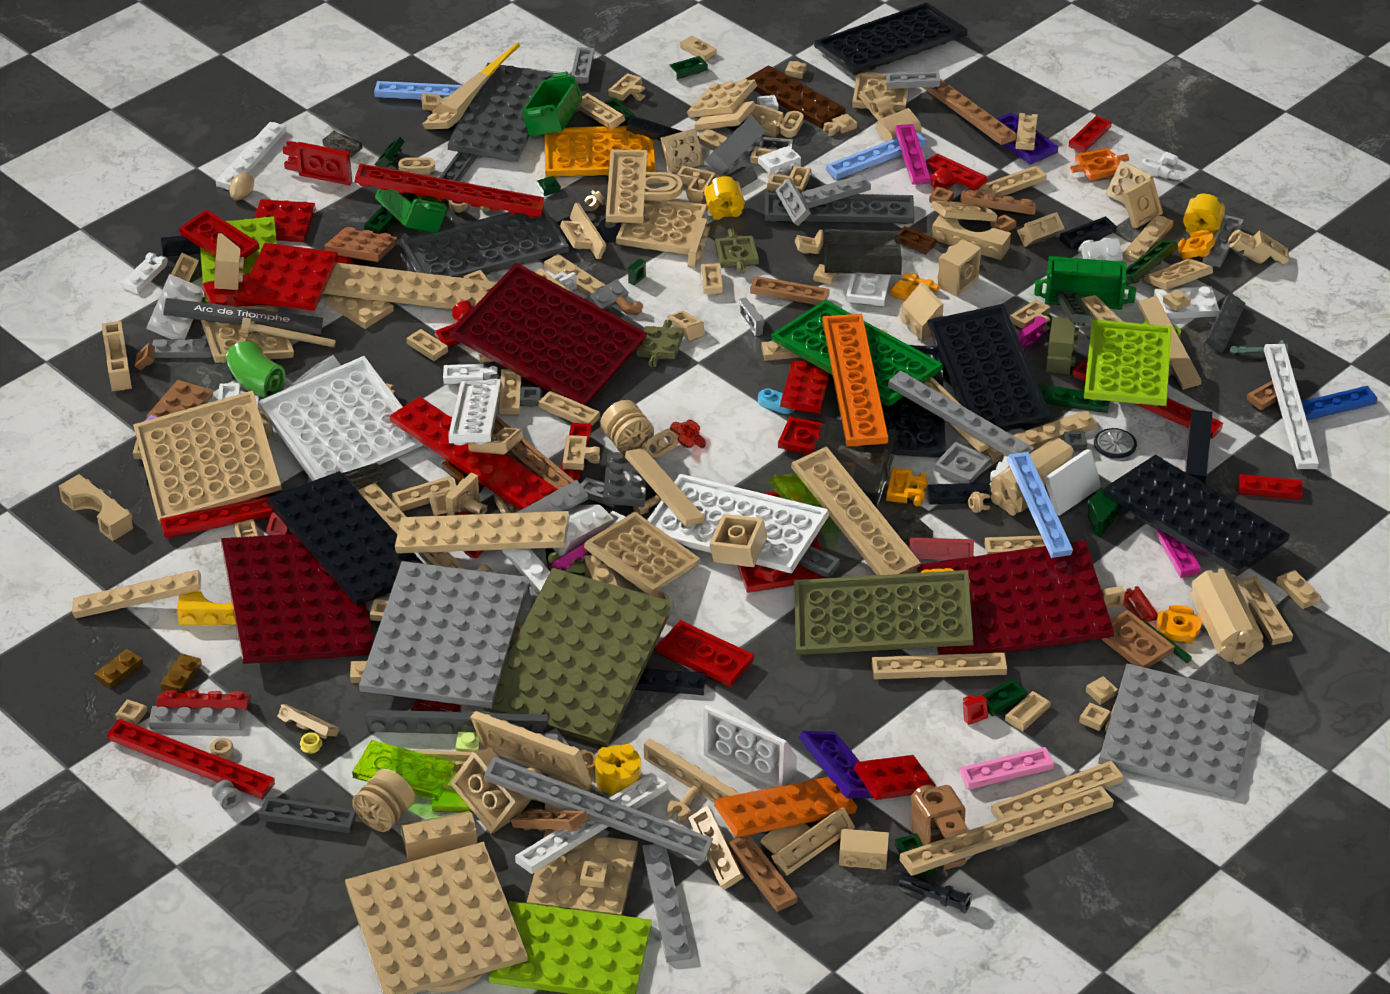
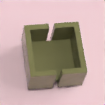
M1052 317L1046 372L1070 375V367H1075L1076 355L1072 354H1076L1078 340L1074 339H1078L1079 327H1075L1069 318Z

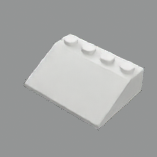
M708 705L704 707V755L774 787L789 783L796 774L797 757L786 740Z

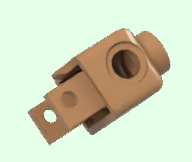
M924 785L914 791L911 796L912 831L914 834L917 833L923 845L967 833L968 827L965 824L966 809L950 785L939 787ZM931 828L938 829L941 833L933 836L931 835ZM963 858L941 867L943 870L962 866L966 864V859Z

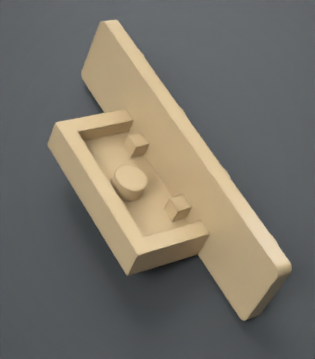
M575 203L570 215L571 221H562L560 228L573 248L579 250L590 249L596 259H601L606 250V243L581 205Z

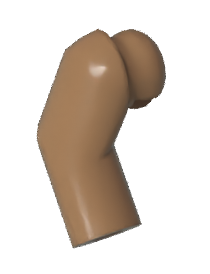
M623 296L616 299V304L624 313L638 315L642 312L643 304L640 301H635L632 305Z

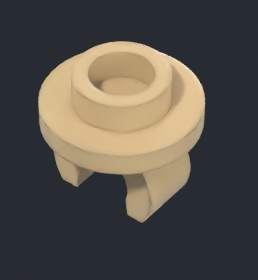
M592 190V195L588 196L584 201L594 211L599 207V204L604 205L603 200L605 198L599 191L594 192Z
M973 492L968 500L969 507L974 513H979L982 509H990V506L983 505V500L990 498V495Z

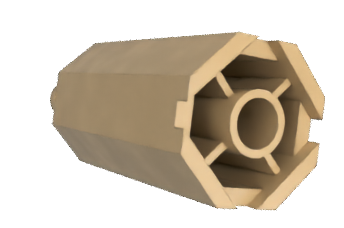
M1060 438L1049 441L1030 453L1047 494L1048 490L1044 477L1074 458L1071 454L1074 452L1072 446ZM1011 467L992 478L991 500L995 505H998L1012 516L1028 508Z
M1218 569L1219 572L1213 573L1212 570L1205 571L1192 581L1191 586L1193 590H1190V596L1218 655L1227 662H1234L1236 665L1243 664L1264 647L1262 642L1263 635L1234 577L1225 569Z

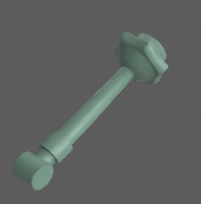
M1280 340L1278 344H1284V340ZM1285 344V347H1286V350H1287V354H1288V344ZM1232 346L1229 353L1232 356L1246 353H1264V347L1237 348Z

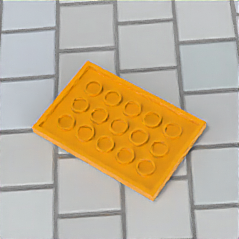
M606 126L567 127L562 132L544 134L546 177L609 176L611 150H647V172H655L654 142L646 136L627 131V126H618L613 129H609Z

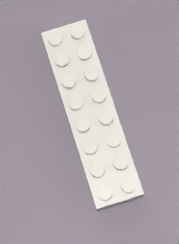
M501 379L461 381L448 435L449 443L465 445L475 442L482 445L491 442L500 397Z

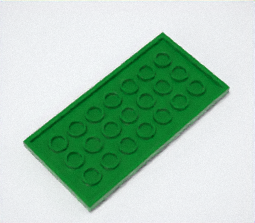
M824 300L772 334V341L833 375L823 327V316L850 315L851 313ZM864 321L880 401L884 405L889 407L904 397L888 387L889 380L899 371H903L916 380L925 383L943 370V364Z

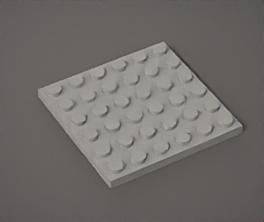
M1127 663L1098 764L1112 761L1121 770L1234 798L1259 695Z

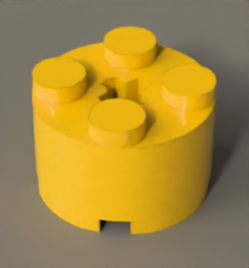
M722 176L712 180V184L709 186L707 184L704 189V195L708 210L714 219L720 220L728 216L739 217L742 214L745 200L738 181L736 182L729 176Z
M1198 194L1195 198L1192 197L1183 218L1186 232L1191 234L1196 231L1208 230L1210 234L1212 233L1215 236L1217 230L1220 229L1225 215L1224 204L1222 203L1221 205L1217 201L1218 198L1210 194Z
M613 745L602 747L598 750V755L595 759V780L599 791L609 793V796L612 797L641 779V758L632 745Z

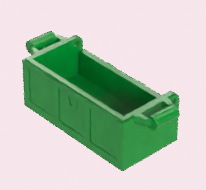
M567 71L554 73L551 78L541 82L521 112L529 136L563 131L583 100L575 76H569Z
M378 189L375 196L376 200L405 227L431 233H438L447 210L443 202L430 196L418 197L414 193L408 192L401 194L392 189Z
M1049 256L1047 278L1035 281L1034 295L1045 298V304L1060 305L1057 300V291L1077 292L1080 298L1096 295L1108 308L1122 310L1124 304L1135 302L1137 289L1136 287L1126 285V262ZM1043 283L1046 284L1045 293H1042ZM1125 290H1129L1127 300L1124 299Z

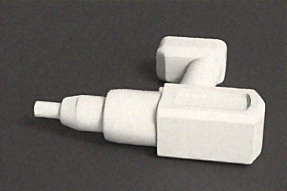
M1165 152L1158 162L1150 158L1142 161L1141 170L1155 177L1160 176L1166 179L1184 180V178L1172 172L1165 165L1167 163L1174 166L1178 162L1176 155Z

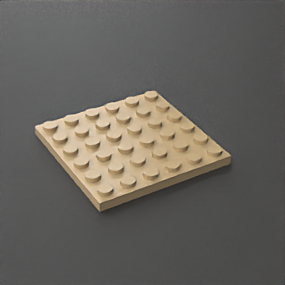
M253 390L133 424L160 525V518L234 504L282 490Z
M484 842L345 879V885L382 994H414L527 961V953Z

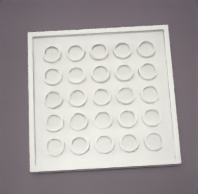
M365 356L258 401L260 410L312 481L338 471L347 479H350L424 445L390 422V415L403 406Z

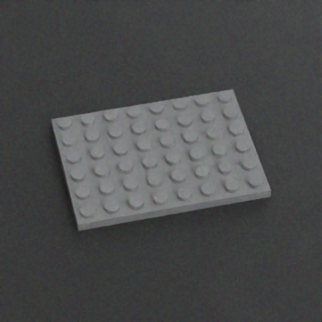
M402 561L359 683V691L492 708L529 585V577Z

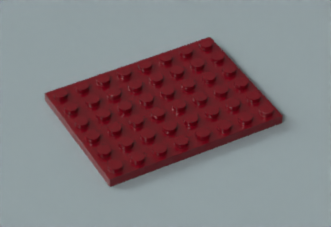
M516 262L450 332V337L543 389L588 406L647 338V333Z
M294 534L221 538V548L243 664L364 656L370 654L374 639L366 604L363 603L356 606Z
M1086 540L1070 542L1073 549L1072 554L1051 558L1046 546L920 564L917 569L918 573L926 569L951 568L954 571L968 570L973 645L936 647L938 655L1007 653L1114 637V629Z

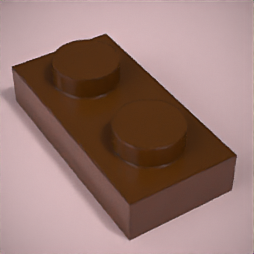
M906 226L894 235L895 242L925 255L936 246L935 238Z

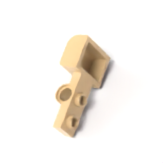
M874 86L859 91L858 97L878 120L876 130L886 142L897 138L895 132L896 125L914 124L915 130L919 134L921 133V124L909 108L896 113L893 109L892 99L887 95L883 97Z

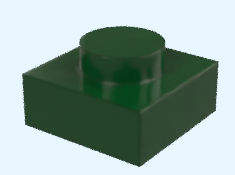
M554 176L537 180V187L543 196L561 192V186Z
M639 258L628 267V283L635 286L646 277V261Z

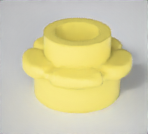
M306 733L300 741L301 750L305 753H315L322 746V740L319 739L316 733Z

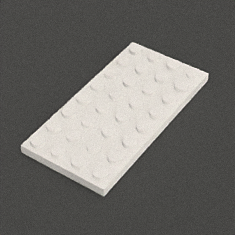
M679 474L674 483L704 515V522L685 526L663 500L660 501L648 518V521L682 546L711 553L709 544L723 514L763 518L768 537L756 565L792 573L829 517V511L821 507Z

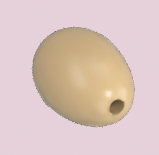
M245 172L237 174L230 185V197L235 201L246 198L254 188L253 177Z

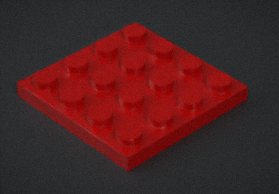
M264 243L240 294V299L243 302L315 311L339 258L338 252Z

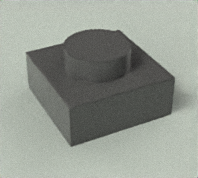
M521 387L520 406H539L541 387Z
M1084 431L1064 432V442L1072 446L1074 451L1087 449L1088 444Z

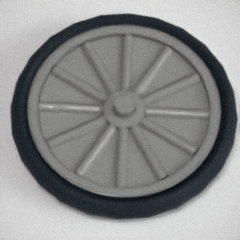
M1108 428L1097 433L1094 438V446L1104 456L1124 458L1134 453L1137 441L1128 431L1119 428Z

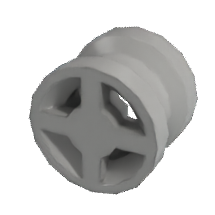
M222 780L215 785L212 791V796L219 801L224 809L235 807L242 797L241 792L234 788L230 780Z

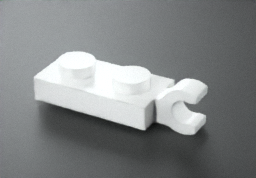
M484 364L444 365L443 382L444 384H460L463 380L498 379V375H492L497 374L498 368L496 366L484 368Z

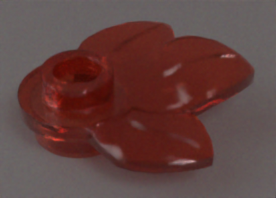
M688 419L686 422H673L670 425V430L678 435V442L683 447L692 448L694 445L700 448L705 447V439L699 434L700 426L695 421Z

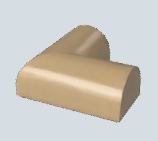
M682 166L677 173V176L682 180V185L688 186L686 195L693 203H701L705 198V187L707 184L708 186L712 184V180L717 178L716 173Z
M794 166L790 176L772 173L767 182V191L776 193L775 190L789 178L794 182L799 193L804 192L812 169Z
M504 427L497 434H492L491 442L482 445L470 442L468 447L471 452L505 455L521 441L523 431L517 428Z

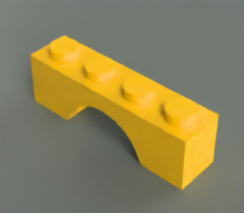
M201 591L179 595L177 604L179 625H235L232 602H211L203 596Z

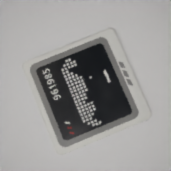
M763 137L764 139L759 144V148L779 150L787 146L792 148L793 140Z

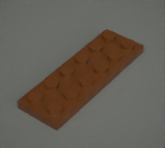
M769 65L746 78L747 80L756 81L757 87L754 89L755 92L762 96L775 95L778 105L789 111L801 112L804 116L803 119L819 128H823L825 123L832 122V119L845 114V107Z

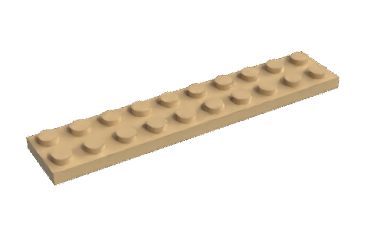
M336 263L323 294L452 310L458 302L464 300L471 302L475 306L497 282Z

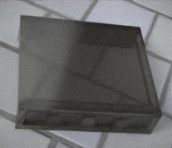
M825 229L824 273L901 275V231Z
M827 417L825 424L820 426V438L815 440L813 452L827 446L866 496L869 497L874 506L877 507L898 447L899 432L887 429L888 444L846 446L842 420ZM805 486V492H808L809 489Z

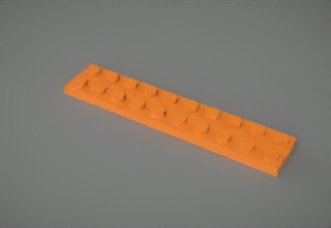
M862 314L823 316V327L846 446L888 444V434Z

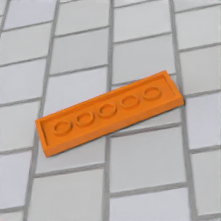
M829 777L717 798L714 804L735 837L820 821L843 807L848 815L854 814L858 807L852 798H847L841 793L839 787Z

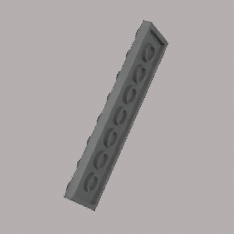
M765 192V221L793 222L778 194ZM856 194L809 208L811 214L803 221L914 224L913 195Z

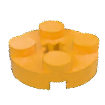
M1208 230L1196 231L1190 234L1191 238L1180 240L1178 251L1183 260L1197 256L1205 257L1210 254V249L1215 245L1216 240L1214 235L1210 234Z
M1183 605L1169 606V609L1164 612L1161 610L1157 619V629L1172 641L1188 644L1194 642L1195 637L1200 633L1202 625L1201 617H1197L1193 609Z

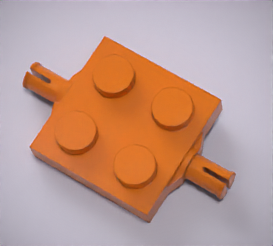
M1109 148L1076 154L1075 161L1077 165L1070 166V172L1081 171L1085 173L1090 181L1113 177L1120 161H1129V155L1118 156L1112 153Z

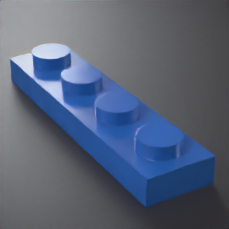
M1367 385L1301 402L1306 420L1308 421L1374 405L1377 403V396Z

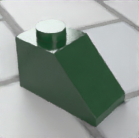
M1101 489L1094 496L1091 495L1087 502V507H1089L1088 518L1098 537L1101 538L1120 514L1121 505L1103 495V490Z

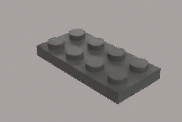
M619 452L608 453L603 504L644 507L646 480L625 458V454Z

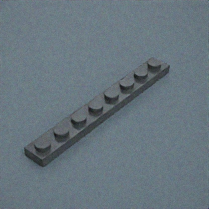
M367 710L366 714L368 732L423 734L476 732L470 718L473 714L472 712ZM483 713L502 721L505 720L512 725L524 727L526 730L536 734H544L549 731L548 715Z

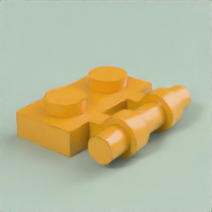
M905 272L903 280H899L891 289L890 296L905 301L916 289V285L924 283L934 292L939 291L940 285L935 284L933 280L919 278L917 274Z
M892 467L886 501L907 504L908 498H912L915 506H921L926 495L924 489L927 488L928 484L927 475L920 473L919 476H913V470Z

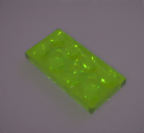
M371 740L352 771V775L355 779L368 782L378 770H392L409 783L416 796L438 802L456 770V763Z

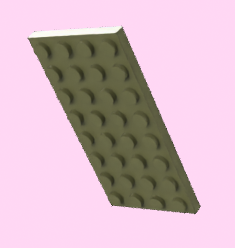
M968 570L794 580L796 655L973 645Z

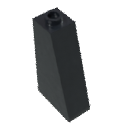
M1192 409L1187 438L1185 472L1206 483L1213 412Z

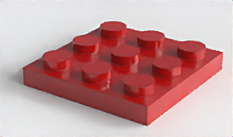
M260 199L254 218L274 217L277 241L305 242L316 205L315 203L305 201Z

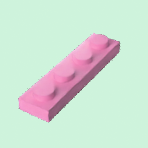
M1046 747L960 767V775L967 789L970 790L1053 770L1054 762Z

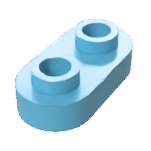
M764 389L758 393V404L761 407L782 414H790L795 411L794 409L780 407L783 395L781 392Z

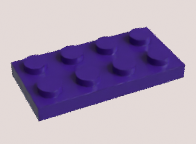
M1011 112L998 118V121L1016 133L1017 140L1019 117ZM1037 130L1034 150L1016 149V140L1003 144L1029 165L1058 153V146Z
M801 732L799 739L805 745V749L814 756L818 765L826 771L829 778L839 787L845 797L874 798L854 770L856 762L860 761L836 732Z

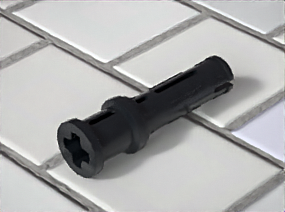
M903 873L900 878L899 887L939 900L942 906H952L960 909L961 913L964 914L970 907L972 893L967 892L965 894L959 892L950 885L942 887L907 873Z

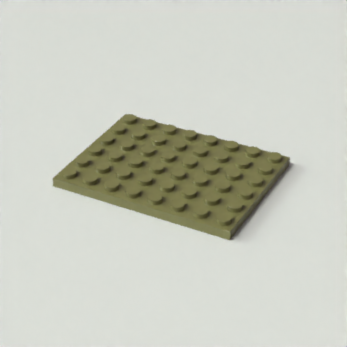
M552 568L507 656L492 708L483 707V710L490 713L548 715L549 730L556 728L561 734L608 747L674 608L673 601Z

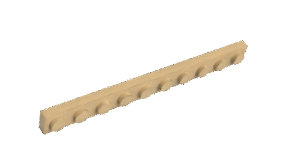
M1102 786L968 830L967 833L900 853V862L910 875L913 876L1112 808L1114 800Z

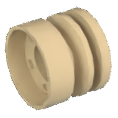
M621 400L608 407L600 421L603 432L619 452L626 454L628 450L642 449V444L654 435L652 423L639 407L630 400Z
M380 769L368 781L367 785H364L354 796L352 805L356 814L366 825L376 831L386 832L413 805L415 794L412 787L402 776L392 770Z

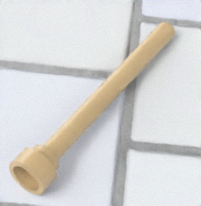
M243 317L240 333L248 334V332L252 333L254 331L335 347L336 341L333 339L255 324V321H251L250 318Z

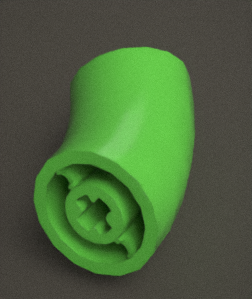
M244 341L228 349L225 355L228 368L235 379L247 391L253 390L254 395L264 399L283 390L286 377L284 368L268 359L259 344Z

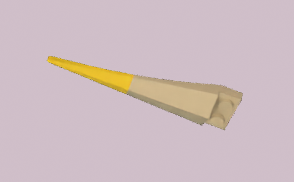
M517 42L443 100L432 111L433 114L429 115L428 119L422 123L424 129H448L458 122L489 77L520 47L519 43Z

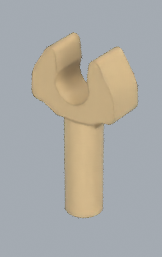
M692 786L680 802L670 801L668 803V818L674 812L679 811L678 822L686 821L690 817L688 806L699 794V788Z

